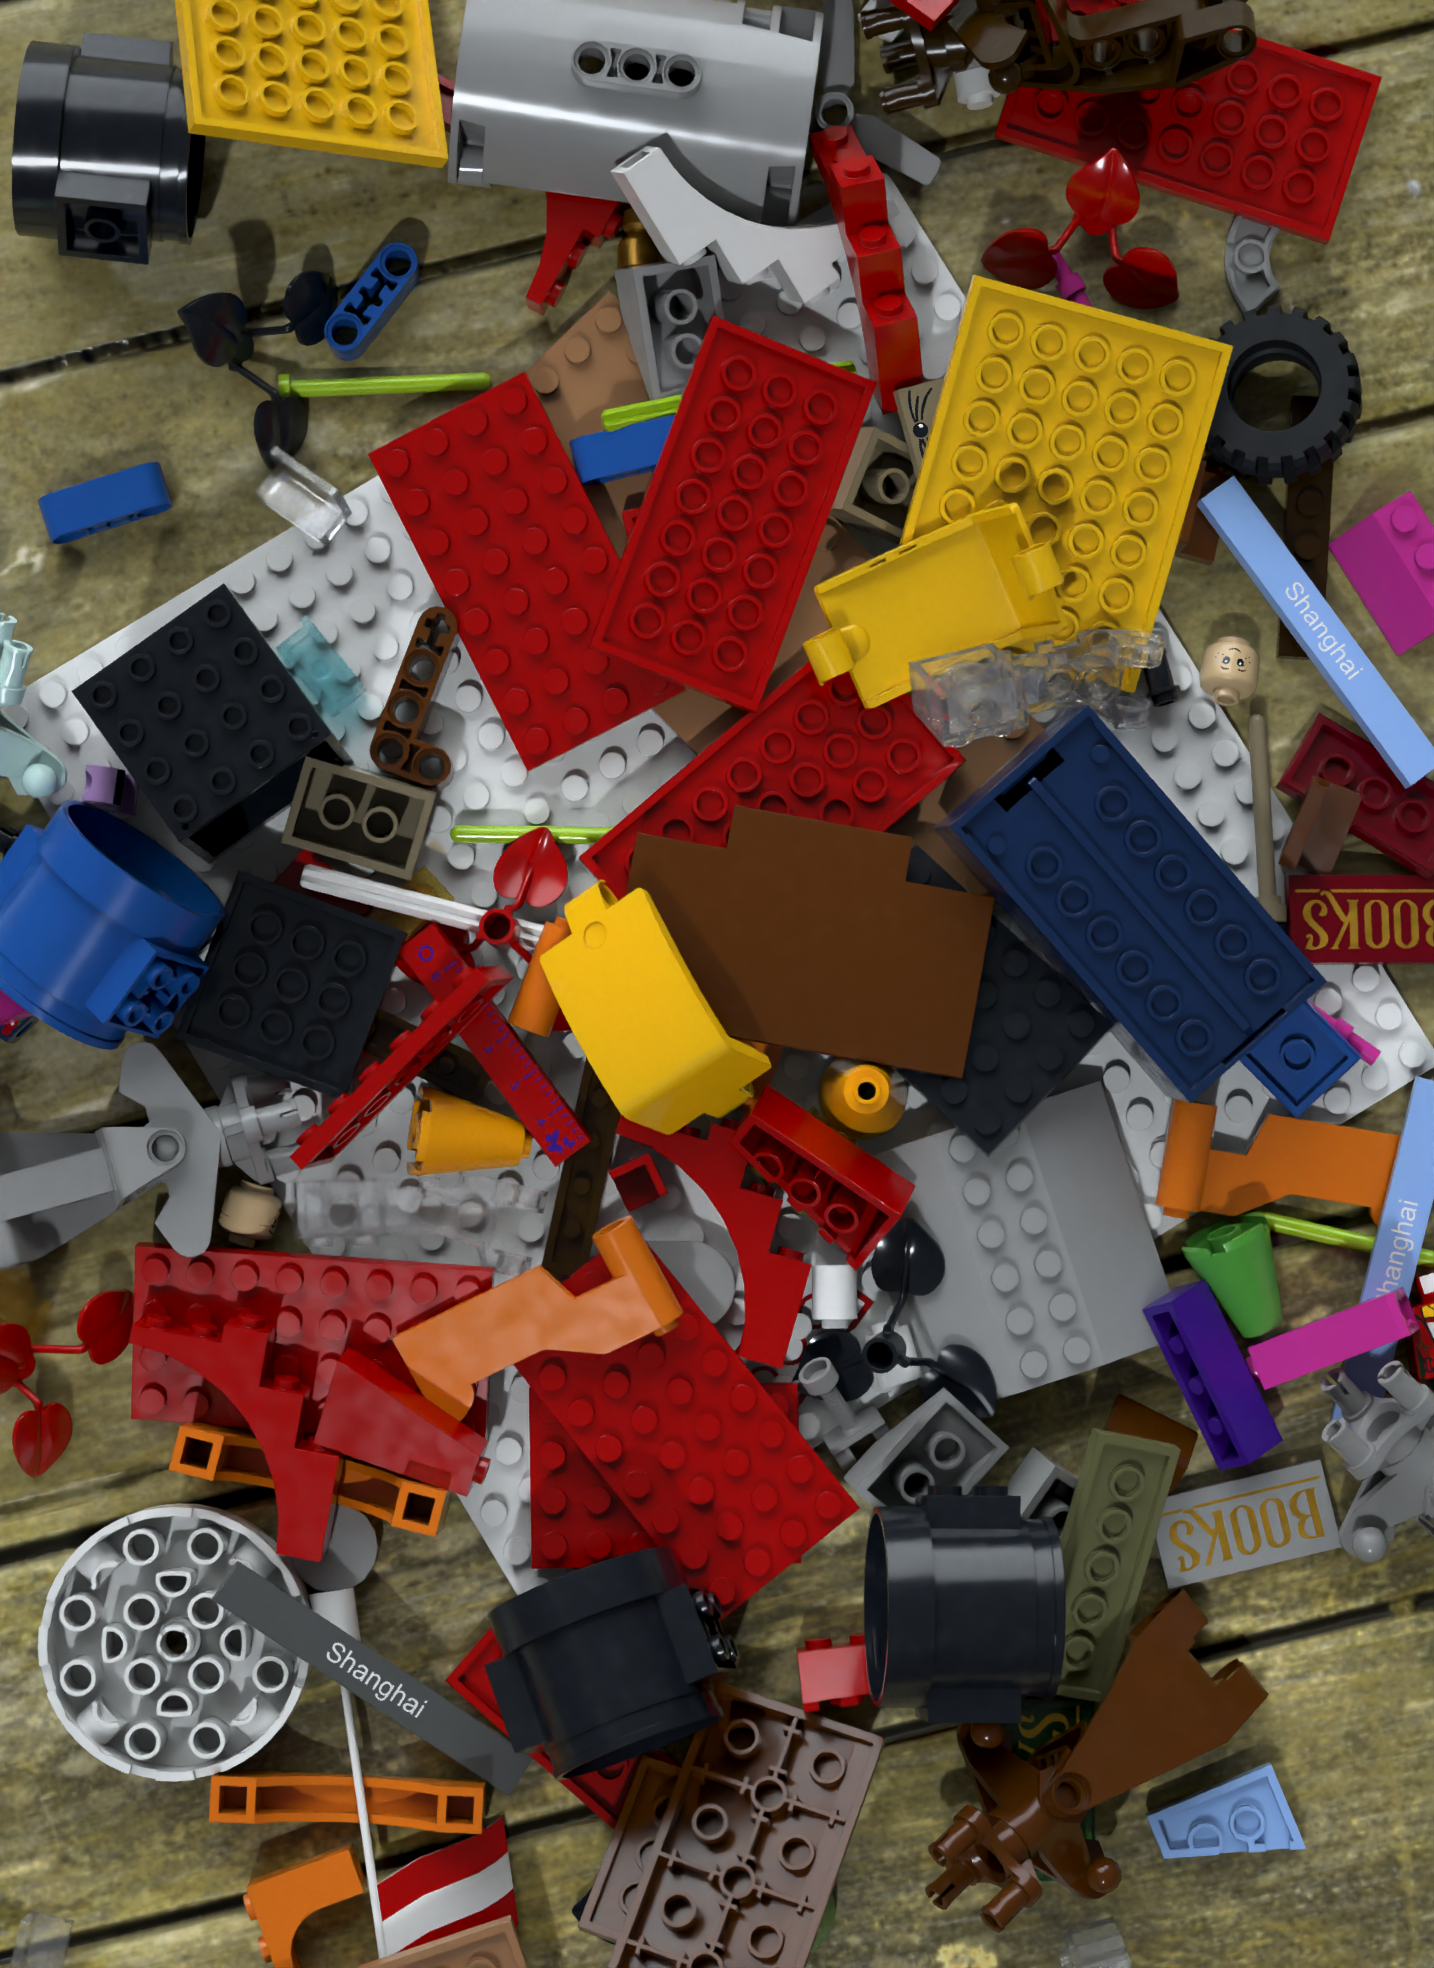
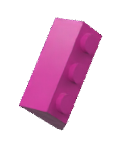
M1408 491L1362 520L1329 544V550L1397 657L1434 635V527L1412 492Z

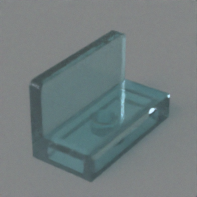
M306 615L299 620L303 626L279 644L276 650L330 716L334 718L367 690Z

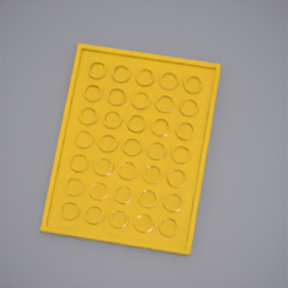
M972 276L899 546L975 512L1011 503L1018 504L1034 543H1050L1063 574L1064 584L1053 588L1069 627L1059 633L1021 640L989 654L990 656L1135 694L1233 350L1232 345L985 277Z

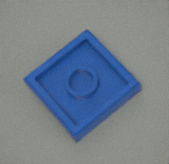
M1306 1000L1239 1061L1297 1119L1362 1058V1055Z

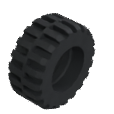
M1281 305L1268 306V314L1256 316L1255 309L1243 312L1244 321L1234 325L1229 320L1219 327L1221 336L1217 340L1209 337L1210 340L1232 345L1233 350L1205 447L1210 448L1214 459L1223 467L1229 465L1233 468L1234 475L1245 480L1249 475L1257 477L1258 483L1272 485L1273 478H1284V483L1289 484L1298 482L1297 475L1308 472L1309 476L1312 477L1322 472L1321 464L1329 460L1334 463L1343 454V444L1345 442L1351 443L1356 433L1355 424L1361 418L1362 387L1354 353L1350 352L1348 341L1340 331L1334 333L1331 330L1330 322L1321 316L1316 317L1315 320L1308 318V312L1305 309L1294 307L1292 314L1282 313ZM1271 361H1289L1305 367L1313 374L1318 385V401L1311 414L1296 426L1281 431H1264L1246 424L1240 418L1235 407V390L1242 378L1255 367Z

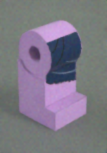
M87 765L86 786L82 802L106 812L136 816L140 787L131 774L125 773L126 770Z

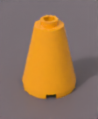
M839 1057L829 1065L821 1078L818 1101L824 1118L835 1131L854 1139H872L887 1133L899 1122L907 1103V1087L904 1078L890 1066ZM865 1082L869 1083L875 1090V1095L870 1100H864L858 1095V1087Z
M421 1086L418 1088L417 1092L424 1100H414L407 1150H414L416 1152L415 1162H407V1172L409 1175L424 1176L519 1166L521 1158L529 1157L532 1134L525 1131V1125L522 1121L431 1087Z

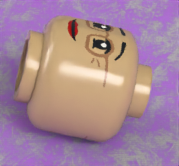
M241 1179L240 1185H232L226 1190L218 1223L223 1230L230 1232L228 1241L254 1248L256 1240L266 1241L273 1237L282 1208L281 1200L274 1195L275 1188Z

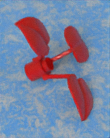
M1114 147L1097 160L1080 168L1069 179L1065 191L1066 200L1075 213L1073 214L1072 221L1054 245L1048 247L1046 235L1038 229L1018 228L1008 231L992 241L984 250L981 258L983 266L1006 284L1028 290L1038 289L1049 284L1057 273L1058 265L1052 255L1059 253L1078 226H1082L1091 235L1108 233L1111 257L1116 264L1105 270L1103 283L1108 293L1115 300L1133 308L1154 309L1169 305L1179 298L1177 272L1175 266L1165 254L1154 248L1147 247L1131 249L1125 254L1124 258L1119 252L1116 234L1117 227L1129 222L1137 214L1140 205V193L1130 167Z
M539 827L522 835L500 856L493 875L495 890L502 897L516 899V901L512 905H505L504 909L495 908L487 911L480 919L479 931L475 934L476 938L473 943L469 944V931L437 923L468 967L476 969L475 960L470 952L478 950L484 941L500 950L512 947L528 964L530 963L532 955L518 942L521 935V927L519 922L513 917V913L522 908L524 901L537 908L551 905L561 897L568 883L566 861L547 827ZM426 920L420 924L411 934L408 941L436 922ZM400 954L396 966L413 981L423 985ZM560 1008L552 1030L572 1031Z
M129 1289L101 1292L84 1305L77 1321V1335L82 1341L79 1345H36L31 1343L30 1335L23 1326L11 1322L0 1323V1395L7 1392L11 1387H15L31 1401L34 1410L25 1411L19 1415L12 1434V1445L16 1460L26 1475L36 1478L45 1473L65 1451L72 1434V1419L66 1407L56 1402H51L43 1407L42 1400L23 1383V1379L28 1378L34 1372L36 1360L33 1354H83L88 1351L91 1361L99 1365L116 1359L128 1346L133 1325L134 1297Z

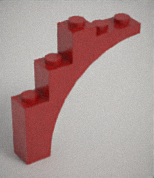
M545 191L547 199L546 236L538 270L526 295L529 309L543 316L549 305L554 308L558 305L567 284L562 282L570 267L575 270L579 267L587 252L588 246L583 244L585 241L601 248L606 238L611 240L615 238L624 216L620 215L621 204L619 201Z
M851 124L846 126H830L823 131L808 134L810 151L820 171L839 228L861 320L869 377L871 381L877 383L873 395L884 415L898 411L893 394L894 391L923 383L918 318L905 293L901 247L889 225L884 176L873 155H866Z
M620 1116L616 1134L648 1146L678 1165L703 1189L723 1218L737 1250L744 1282L745 1322L738 1356L782 1369L812 1264L803 1262L805 1253L779 1246L777 1254L769 1252L783 1200L775 1198L777 1189L751 1182L749 1190L740 1188L748 1161L729 1142L740 1122L723 1118L721 1126L712 1123L708 1138L704 1140L699 1138L700 1129L687 1125L675 1133L667 1135Z
M150 1313L147 1314L146 1318L141 1317L132 1325L129 1339L130 1344L163 1353L197 1371L225 1394L249 1424L263 1449L274 1482L278 1511L276 1554L321 1562L328 1552L345 1454L322 1447L318 1443L313 1444L315 1435L309 1436L308 1440L302 1439L311 1386L301 1385L299 1378L290 1375L276 1374L273 1376V1379L267 1378L276 1325L266 1324L265 1317L260 1315L239 1313L238 1318L232 1317L224 1325L223 1333L217 1332L218 1327L209 1323L192 1322L191 1326L188 1327L173 1324L174 1318L163 1314Z

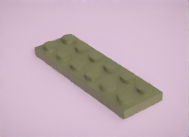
M1092 1428L1060 1540L1065 1578L1066 1626L1062 1674L1056 1695L1102 1702L1115 1678L1181 1449L1175 1444Z

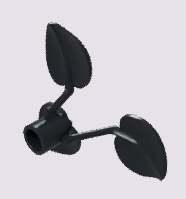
M309 270L293 278L286 289L283 304L285 315L290 322L283 326L246 328L247 310L244 303L235 294L227 292H217L199 297L177 311L188 330L193 348L203 363L211 367H220L228 363L229 371L238 372L269 394L271 400L261 402L256 409L254 435L264 463L273 472L280 471L302 446L308 429L306 409L301 400L294 395H285L281 398L277 389L243 367L242 363L250 359L253 354L254 342L252 337L288 334L295 330L298 342L304 346L315 345L325 338V324L338 305L336 286L330 273Z
M906 1218L901 1220L890 1229L876 1246L872 1257L871 1270L877 1287L885 1292L900 1291L897 1303L887 1323L883 1326V1331L865 1344L862 1353L858 1339L851 1333L840 1329H828L820 1332L809 1341L804 1349L798 1369L791 1383L798 1382V1391L800 1393L823 1400L820 1395L813 1396L806 1391L799 1380V1373L804 1365L811 1360L826 1357L831 1361L839 1375L835 1386L844 1400L848 1402L861 1397L869 1390L874 1381L873 1372L887 1373L898 1364L903 1368L908 1366H927L931 1370L923 1376L921 1382V1393L924 1402L944 1387L977 1418H991L996 1411L997 1388L992 1371L985 1359L974 1349L961 1344L947 1345L940 1352L937 1362L931 1358L906 1356V1343L901 1335L894 1332V1327L908 1299V1292L916 1296H924L931 1293L942 1282L946 1267L944 1254L933 1237L915 1219Z

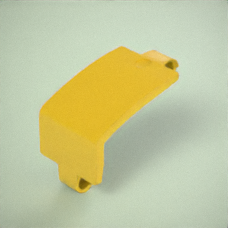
M1017 503L981 510L816 585L814 592L830 629L810 638L802 645L820 686H823V683L849 671L863 706L866 709L875 708L1016 642L1059 633L1069 627L1067 619L1053 588L1064 584L1063 581L1065 579L1050 543H1034Z
M598 881L564 905L565 916L572 934L540 956V963L573 1034L616 1108L629 1121L670 1135L703 1113L716 1118H722L754 1096V1088L751 1081L771 1069L772 1066L768 1056L750 1045L727 1035L686 966L649 893L645 889L637 888L618 901L613 892L604 885L606 881Z

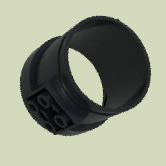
M86 32L83 35L81 48L78 45L35 40L30 42L24 57L19 81L12 152V207L15 229L19 236L58 240V251L61 256L149 265L152 241H179L180 244L186 245L192 243L200 204L206 136L188 133L182 68L174 65L173 42Z
M928 1485V1495L916 1494V1507L875 1506L869 1520L864 1567L865 1659L869 1692L874 1707L915 1708V1717L927 1723H1021V1699H1025L1027 1696L1053 1699L1058 1691L1062 1674L1066 1626L1063 1557L1060 1538L1054 1520L1051 1517H1038L1037 1519H1025L1022 1517L1021 1496L1008 1495V1486H973V1495H962V1486Z
M659 1546L643 1549L587 1566L532 1588L506 1601L489 1613L488 1618L502 1658L484 1666L514 1752L540 1753L545 1751L546 1754H549L554 1767L552 1772L555 1780H566L633 1759L697 1733L725 1717L722 1707L718 1706L715 1698L713 1683L738 1673L735 1662L740 1659L738 1649L731 1635H724L719 1618H722L724 1614L714 1591L709 1592L706 1586L685 1583L673 1547Z

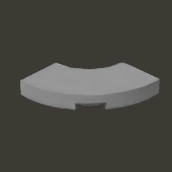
M1236 216L1227 236L1224 251L1226 282L1229 292L1241 313L1255 309V312H1257L1281 289L1272 275L1269 260L1272 242L1281 229L1242 218L1243 216Z

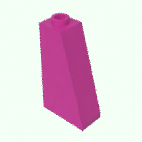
M1401 1287L1254 1344L1247 1348L1250 1356L1245 1358V1361L1255 1383L1261 1381L1264 1390L1410 1336L1418 1331L1420 1326L1406 1292Z

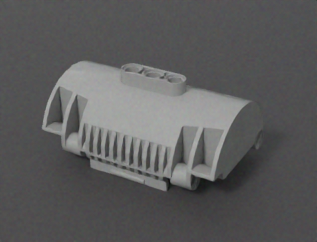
M467 0L453 96L448 183L491 188L492 184L629 203L610 171L643 147L651 146L661 148L672 166L695 190L725 211L743 219L753 220V222L759 224L796 226L824 12L773 5L772 11L745 7L746 1L738 0L737 3H730L729 0ZM588 57H595L603 62L604 68L596 74H588L581 70L580 63ZM639 63L648 69L649 74L644 79L635 81L629 79L624 71L629 65ZM676 70H686L692 74L694 80L685 87H679L670 81L669 76Z

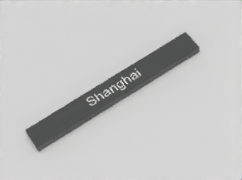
M238 1560L212 1597L214 1602L508 1796L533 1760L527 1753H515L511 1741Z

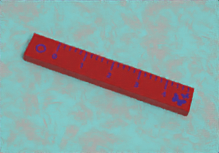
M432 923L402 946L400 954L434 1001L438 998L444 1001L455 990L451 986L454 979L468 968V965L437 923ZM492 1000L459 1035L547 1157L557 1167L594 1139Z

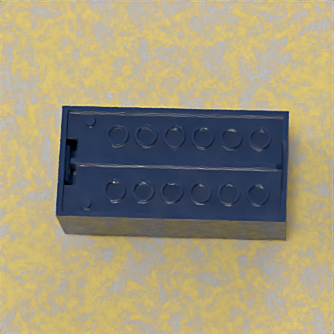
M1088 704L1066 710L933 828L991 896L995 897L998 904L1064 980L1113 1025V1029L1110 1031L1111 1034L1167 1097L1188 1103L1194 1101L1327 982Z

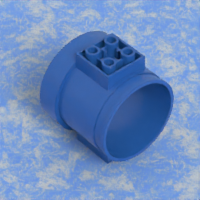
M76 800L64 801L45 829L27 824L0 862V989L17 1004L47 1025L77 1041L106 1050L118 1048L125 1039L127 1031L158 1039L171 1026L178 1010L186 999L197 990L200 980L210 968L197 953L225 916L224 906L214 891L192 869L140 830L90 804Z

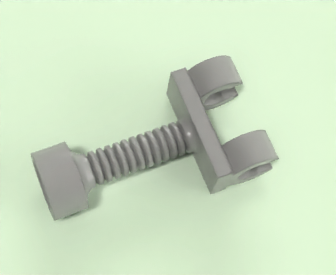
M819 1357L804 1365L799 1373V1380L810 1395H820L840 1424L823 1435L822 1438L842 1470L845 1471L857 1463L849 1448L850 1445L871 1432L878 1441L890 1431V1428L874 1404L854 1415L835 1386L839 1379L835 1367L828 1358Z

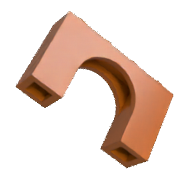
M353 1842L251 1879L246 1887L248 1893L243 1895V1900L251 1921L258 1919L263 1936L258 1938L264 1961L267 1964L273 1962L274 1968H303L296 1952V1935L301 1922L316 1910L364 1893L368 1884Z

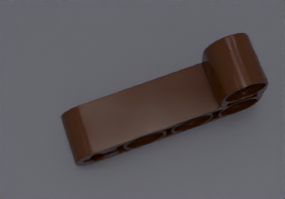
M435 606L428 608L418 619L369 750L375 765L386 775L435 791L447 787L454 776L453 763L447 753L439 747L421 741L460 639L457 620L453 613L445 607ZM441 620H443L449 633H440L437 638L435 647L438 652L442 653L441 656H438L430 650L434 636L429 627L430 625L438 626ZM424 644L427 648H421V645ZM423 660L432 662L435 665V672L430 679L417 681L412 678V668L416 663ZM407 701L418 704L419 713L416 719L407 723L396 719V710L400 704ZM392 742L402 745L403 755L399 761L393 764H386L381 761L380 751L383 746ZM431 758H439L445 764L443 774L433 780L424 778L421 773L424 762Z

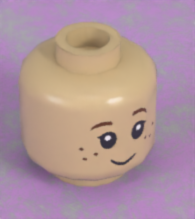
M1227 636L1217 639L1216 643L1209 645L1203 652L1199 679L1200 687L1205 693L1213 696L1212 700L1217 704L1225 706L1238 704L1239 700L1250 697L1256 691L1260 666L1259 654L1243 638Z

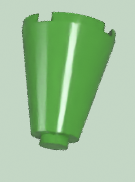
M1247 1212L1238 1215L1240 1223L1226 1225L1225 1220L1222 1219L1198 1230L1185 1240L1187 1247L1182 1246V1251L1200 1279H1206L1216 1301L1241 1336L1253 1338L1254 1342H1261L1275 1336L1279 1332L1278 1327L1283 1323L1284 1319L1269 1223L1264 1213Z

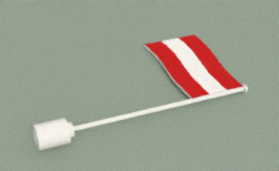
M354 1587L309 1594L310 1605L313 1611L361 1642ZM340 1685L379 1959L511 1915L516 1927L519 1923L503 1815L484 1828L482 1834H475L472 1837L419 1857L377 1883L351 1694L348 1689Z

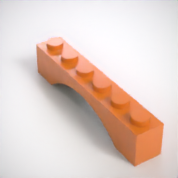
M228 1769L211 1776L209 1822L243 1824L277 1822L360 1823L353 1774ZM362 1775L369 1824L400 1826L444 1833L482 1834L487 1793V1781Z

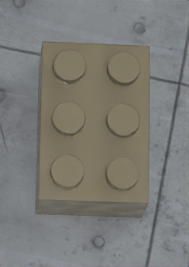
M308 753L304 760L281 843L411 881L437 791Z

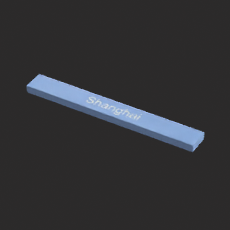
M1233 475L1200 499L1197 504L1198 508L1404 788L1412 786L1433 770L1434 747L1235 476Z
M1415 1076L1359 1304L1401 1287L1404 1288L1409 1299L1434 1199V1080ZM1398 1340L1344 1360L1342 1369L1361 1391H1367L1375 1397L1384 1398L1386 1389L1378 1383L1377 1375L1383 1366L1393 1361ZM1335 1402L1329 1422L1337 1418L1339 1420L1343 1418L1342 1409Z

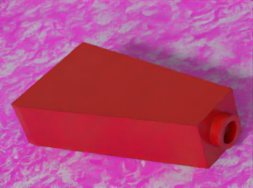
M348 1348L337 1361L313 1444H320L322 1447L465 1497L468 1496L475 1483L480 1485L484 1483L491 1463V1459L484 1457L488 1440L358 1351Z

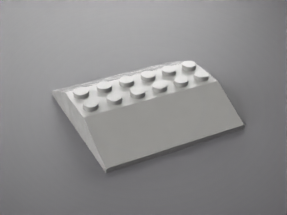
M1100 1081L1045 1098L989 1157L956 1127L871 1155L915 1185L906 1208L896 1223L906 1218L915 1219L939 1244L945 1258L946 1268L942 1282L934 1291L924 1296H916L908 1292V1299L898 1318L899 1326L908 1324L917 1357L931 1358L937 1362L942 1349L950 1344H961L974 1349L989 1365L996 1383L997 1399L1106 1365L1159 1345L1142 1309L1171 1291ZM900 1291L889 1292L893 1308L897 1303ZM920 1366L923 1376L931 1370L930 1367ZM923 1377L917 1379L920 1390Z

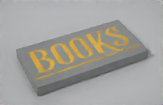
M1314 1459L1170 1494V1496H1167L1155 1537L1168 1589L1342 1547L1339 1543V1531L1321 1459Z

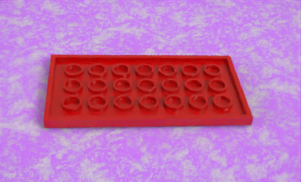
M1142 0L1066 1L1074 15L1086 16ZM1048 16L1052 31V41L1056 42L1059 38ZM1232 29V30H1229L1228 32H1232V33H1233V32H1239V31H1238V30H1235V29ZM1257 37L1255 50L1248 57L1180 88L1096 94L1019 87L1017 91L1007 96L994 138L1083 167L1097 160L1114 147L1127 162L1139 185L1235 216H1243L1242 218L1266 226L1271 225L1281 229V231L1327 245L1382 77Z
M713 315L703 336L588 649L744 711L756 713L877 383Z
M526 372L512 377L368 454L445 608L450 610L455 616L458 623V634L527 771H532L687 691L684 686L588 649L621 559Z
M808 661L762 700L756 713L749 711L580 855L579 860L597 881H606L604 885L613 892L619 901L626 896L637 832L727 849L735 805L886 832L964 765L967 760L908 693L902 694L875 708L866 709L863 706L849 671L823 683V686H820L810 661Z
M647 1243L683 1310V1313L677 1318L679 1321L677 1327L661 1336H655L651 1332L606 1354L546 1349L513 1365L657 1546L673 1547L684 1580L688 1584L706 1586L709 1592L714 1591L723 1609L724 1616L719 1618V1621H722L860 1509V1507ZM598 1253L561 1284L577 1297L610 1281L613 1276L601 1254Z
M138 1242L135 1246L133 1324L141 1317L146 1318L147 1314L156 1313L173 1317V1324L188 1327L191 1326L192 1322L213 1324L218 1327L217 1332L223 1333L224 1325L232 1317L238 1318L239 1313H251L265 1317L266 1324L276 1325L267 1378L273 1379V1376L276 1374L290 1375L299 1378L301 1385L311 1386L303 1432L316 1433L337 1361L348 1348L358 1351L423 1396L392 1340L393 1336L493 1288L495 1267L208 1247L204 1253L196 1257H185L177 1253L170 1244ZM133 1344L131 1419L179 1423L197 1421L209 1425L250 1428L246 1419L225 1394L197 1371L163 1353ZM490 1376L474 1383V1402L468 1413L460 1421L486 1440L488 1439Z

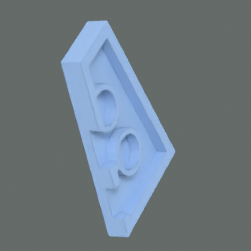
M1269 1762L1145 1813L1164 1859L1219 1855V1853L1246 1851L1254 1853L1275 1849H1306L1273 1767Z

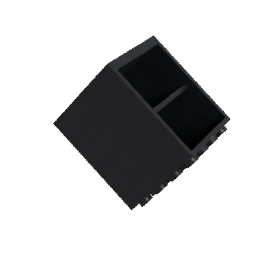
M224 583L71 691L179 843L208 864L218 859L292 805L304 760L308 753L331 760L339 758V762L348 765L354 762L255 623ZM215 845L216 849L211 851V846Z

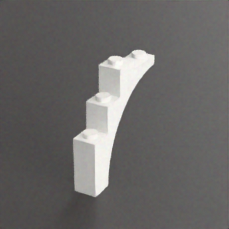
M645 146L610 171L665 262L677 265L683 263L684 266L690 265L706 254L705 247L707 246L711 254L715 255L716 262L728 281L738 284L745 283L746 285L754 284L768 274L769 270L767 267L769 266L789 300L804 304H813L823 299L830 292L829 286L840 279L831 263L839 264L846 261L847 258L835 217L816 223L796 226H771L745 220L725 211L695 190L678 173L661 148ZM886 197L888 220L891 221L901 212L894 200Z

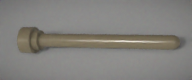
M1254 714L1248 720L1259 893V897L1255 898L1278 925H1283L1287 923L1286 904H1282L1281 896H1278L1276 893L1266 720L1262 715Z

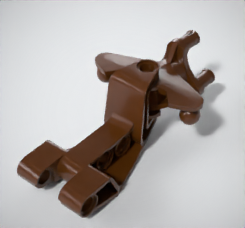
M1183 1587L1163 1599L1127 1634L1126 1638L1130 1642L1127 1655L1088 1725L1085 1721H1081L1044 1742L1032 1752L1027 1761L1012 1752L1013 1734L1006 1730L1004 1723H960L958 1725L956 1733L957 1742L983 1811L972 1805L964 1806L954 1816V1823L935 1842L929 1845L928 1850L932 1858L940 1866L946 1867V1870L925 1888L928 1898H931L935 1893L939 1895L932 1901L934 1905L942 1910H946L969 1885L975 1886L977 1883H990L1003 1889L986 1906L980 1909V1916L990 1929L1000 1933L1024 1907L1031 1908L1042 1897L1043 1890L1034 1868L1088 1900L1099 1899L1112 1892L1119 1886L1122 1880V1871L1116 1861L1104 1856L1099 1840L1084 1839L1080 1823L1087 1815L1088 1809L1227 1743L1267 1698L1268 1692L1243 1661L1240 1662L1237 1658L1232 1660L1211 1678L1191 1654L1189 1649L1195 1643L1193 1638L1208 1624L1209 1620Z

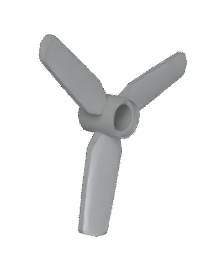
M823 0L824 19L820 44L818 80L825 94L816 103L815 115H811L809 134L820 132L827 127L833 126L825 122V114L830 107L842 105L848 110L847 118L843 123L836 126L851 124L867 155H873L874 159L923 185H930L937 177L941 166V161L937 156L874 115L857 114L853 103L848 97L855 84L853 0ZM809 137L806 152L810 151Z

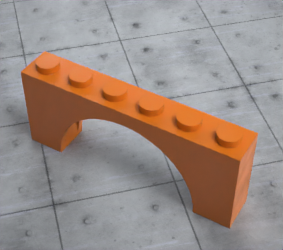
M197 1421L180 1425L169 1466L170 1471L210 1481H232L275 1489L263 1449L255 1435ZM344 1457L336 1504L381 1518L393 1527L436 1537L444 1528L452 1492L373 1464Z

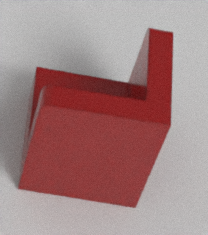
M649 1152L608 1171L628 1213L669 1194Z

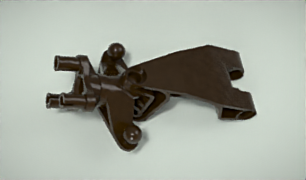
M960 0L931 32L894 4L868 11H860L861 25L867 40L901 29L910 33L911 39L880 46L881 59L897 54L900 56L898 59L882 63L886 74L918 65L919 74L916 75V79L879 88L880 100L886 116L921 105L925 109L941 105V100L953 72L960 73L978 67L990 70L988 81L994 91L1000 94H1011L1017 91L1019 87L1114 94L1183 87L1248 57L1257 45L1254 12L1246 4L1248 0H1142L1086 16L1074 15L1066 0ZM1017 12H1019L1020 19L1024 20V29L1017 26L1015 15ZM1048 16L1059 38L1056 42L1052 41V31ZM1236 28L1242 29L1239 32H1228L1229 30Z

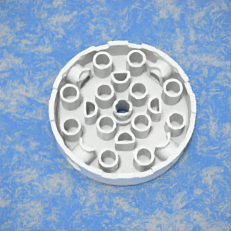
M177 1503L150 1507L129 1514L105 1526L75 1550L59 1571L48 1592L41 1626H39L38 1657L39 1666L42 1668L44 1682L48 1690V1699L66 1730L83 1748L105 1764L121 1772L153 1778L155 1781L177 1782L195 1780L196 1778L224 1772L257 1753L275 1736L299 1704L306 1689L312 1666L214 1602L212 1597L238 1560L311 1609L305 1583L299 1577L289 1556L276 1554L277 1542L262 1529L234 1513L206 1505ZM176 1630L185 1634L187 1649L184 1653L178 1654L170 1650L166 1641V1635L169 1631Z

